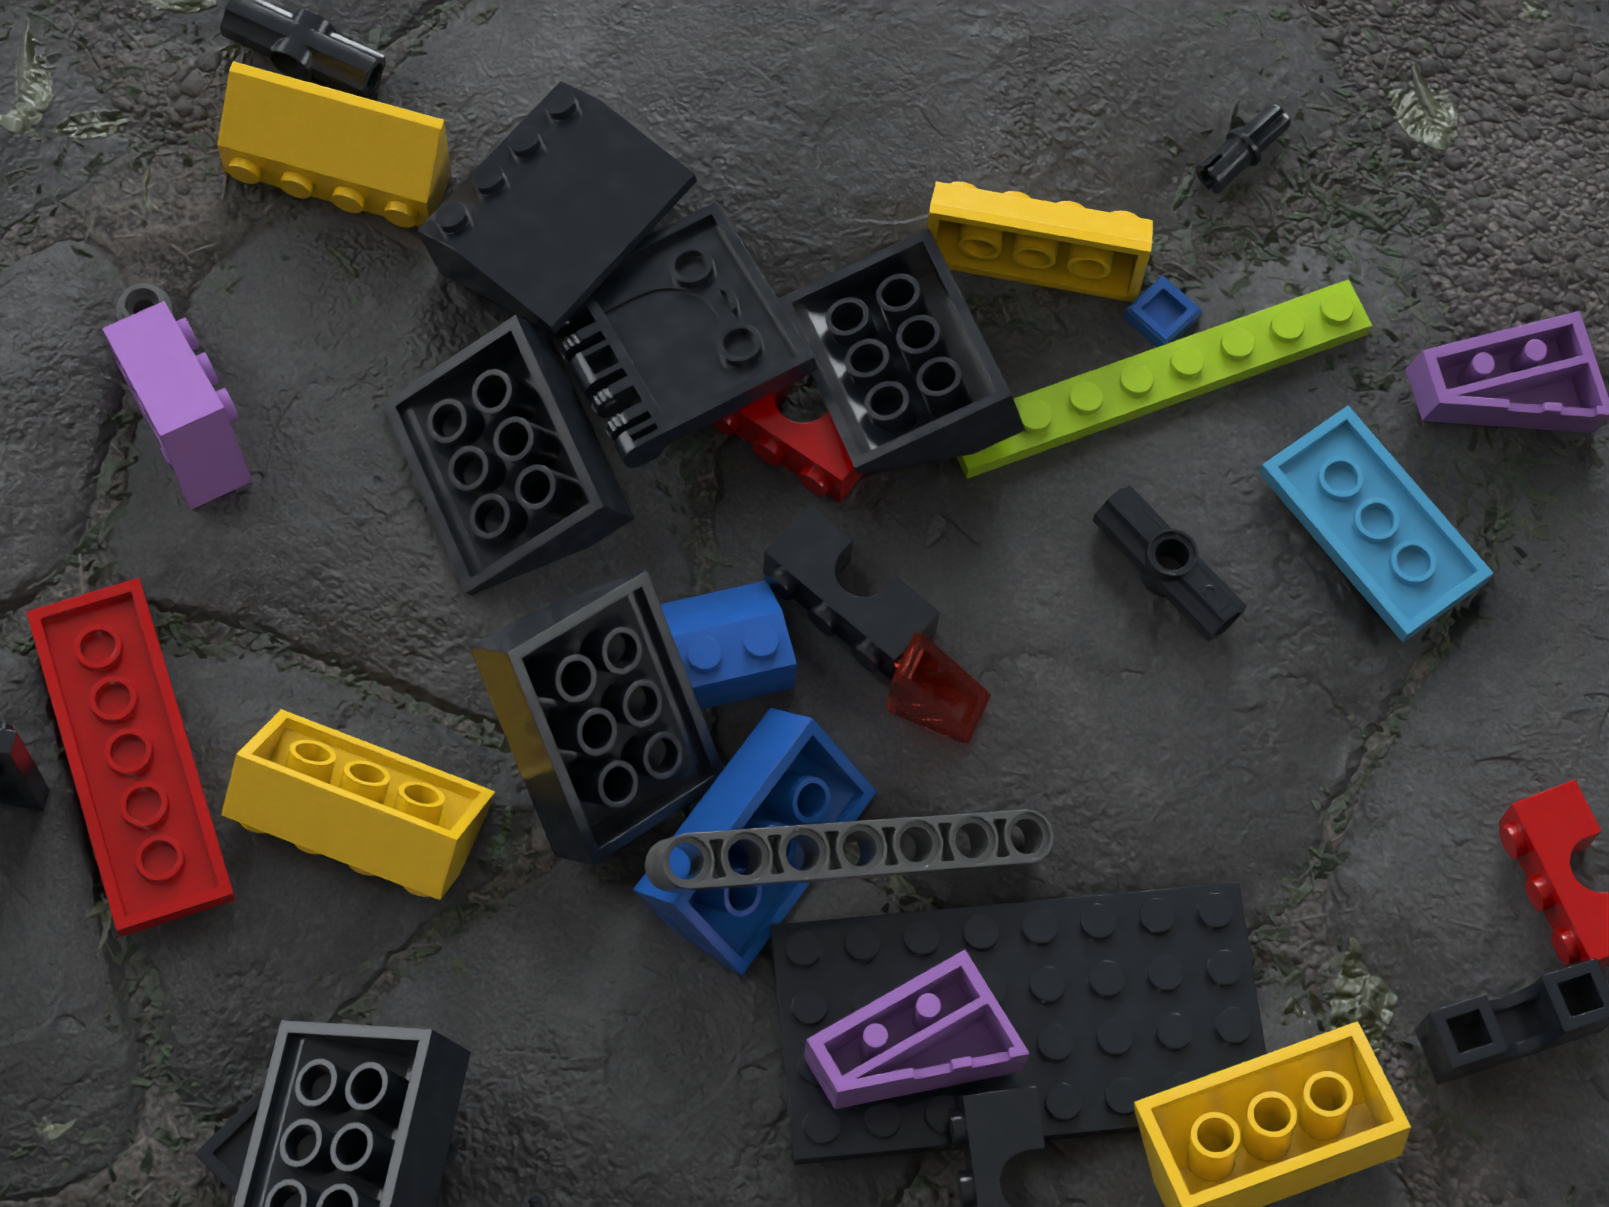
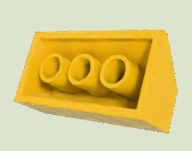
M233 61L228 75L217 143L224 172L229 173L233 178L243 183L256 184L259 181L280 187L287 194L297 198L305 199L312 196L330 201L338 208L347 212L360 213L366 211L380 215L389 222L405 228H410L414 225L420 227L440 207L452 175L445 120Z
M936 181L927 223V229L929 228L949 270L1127 302H1134L1138 298L1152 248L1153 220L1139 218L1134 213L1128 211H1113L1110 213L1087 209L1081 204L1072 201L1054 203L1037 200L1016 191L998 193L981 190L966 182H952L948 184Z
M281 709L236 754L221 815L240 822L249 831L268 833L294 843L303 852L322 854L348 864L357 873L370 876L376 875L402 885L411 894L422 897L430 896L441 900L462 871L492 804L495 791Z
M1358 1021L1134 1102V1110L1153 1181L1165 1207H1263L1401 1156L1411 1129Z

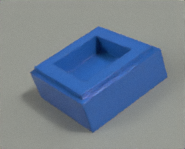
M1162 275L1125 309L1123 319L1157 348L1178 340L1200 319L1203 310Z

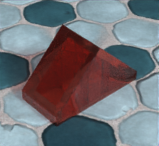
M914 633L891 681L886 711L957 742L969 744L991 693L923 633Z

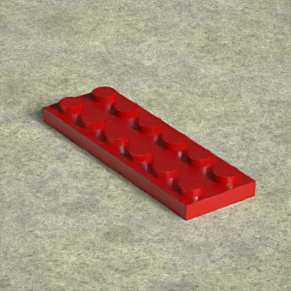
M140 578L27 611L42 670L119 936L123 937L236 901Z

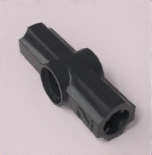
M230 0L225 7L223 20L220 24L222 36L269 57L271 63L286 76L306 82L314 77L344 92L363 98L372 97L378 88L386 66L385 55L337 34L330 22L317 13L307 9H298L292 14L264 0Z
M1130 485L1123 489L1120 488L1110 496L1094 514L1093 522L1140 570L1141 581L1146 589L1154 595L1166 597L1208 642L1221 636L1244 613L1247 605L1198 556L1197 544L1193 538L1184 531L1172 529ZM1162 556L1172 557L1179 562L1182 568L1178 570L1165 569L1156 559Z

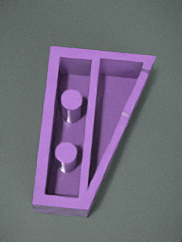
M163 301L102 328L118 368L146 423H149L159 441L161 453L168 466H172L190 510L253 482L230 424L239 419L236 408L225 388L215 392L212 387L218 384L219 381L206 353L203 352L197 356L193 353V350L198 349L199 345L186 318L175 321L168 306Z
M1580 311L1422 350L1405 369L1422 421L1594 433L1609 421V397Z
M966 950L961 951L806 1039L804 1052L806 1062L834 1109L1022 1072L1030 1055Z

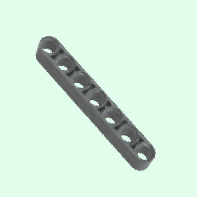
M1028 809L695 832L658 841L650 848L646 856L645 870L648 879L654 887L663 892L678 893L1006 868L1042 860L1049 854L1053 845L1054 833L1050 822L1044 815L1035 810ZM1014 825L1018 826L1024 834L1025 845L1022 852L1016 850L1012 845L1010 837ZM959 828L967 833L971 842L970 852L967 857L962 855L956 846L955 839ZM903 832L909 834L916 845V853L912 861L906 859L901 853L899 845ZM847 836L856 840L861 851L860 859L855 866L849 863L844 856L843 844ZM790 840L799 843L804 852V863L799 870L793 868L787 861L786 847ZM732 844L742 847L748 859L747 867L742 875L735 872L729 865L728 851ZM674 848L681 849L689 858L690 870L684 879L677 877L670 868L669 858Z

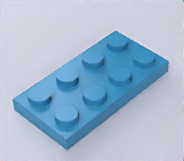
M1349 405L1262 464L1259 475L1402 643L1486 584L1493 575L1492 570Z

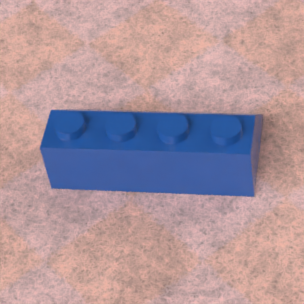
M766 581L660 604L700 709L795 688L796 659L782 609Z
M770 708L674 836L695 832L852 822L857 820L877 791L813 718ZM790 840L786 847L787 861L793 868L799 870L804 863V852L799 843ZM737 844L731 845L728 851L729 865L735 872L742 875L747 867L748 859L746 853ZM674 848L669 858L670 868L677 877L684 879L690 870L689 858L684 851ZM645 873L633 891L668 927L733 972L743 975L771 937L770 925L782 922L810 882L670 893L663 892L654 887Z

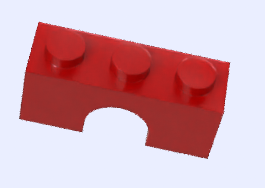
M789 385L711 423L727 435L736 433L752 444L755 453L767 463L774 466L782 464L797 474L801 484L817 496L823 497L828 495L840 503L863 474H857L828 410L819 419L808 423L791 421L780 413L777 407L787 396Z
M1574 779L1512 803L1499 820L1501 825L1499 834L1505 851L1512 859H1518L1527 877L1525 887L1532 905L1536 910L1544 911L1553 930L1551 935L1553 947L1559 959L1565 965L1570 964V966L1597 958L1602 969L1609 966V892H1596L1587 889L1576 880L1570 867V855L1587 849L1601 833V829Z

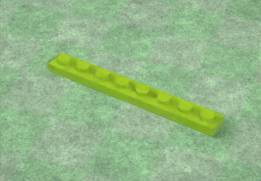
M1348 279L1013 398L1025 430L975 454L959 456L957 459L966 479L1361 338L1369 334L1372 323Z

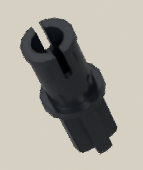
M1272 104L1260 112L1243 129H1232L1226 135V142L1196 167V174L1201 183L1209 190L1212 188L1214 193H1220L1241 171L1245 170L1248 166H1256L1261 161L1260 153L1290 127V117L1284 112L1282 107Z

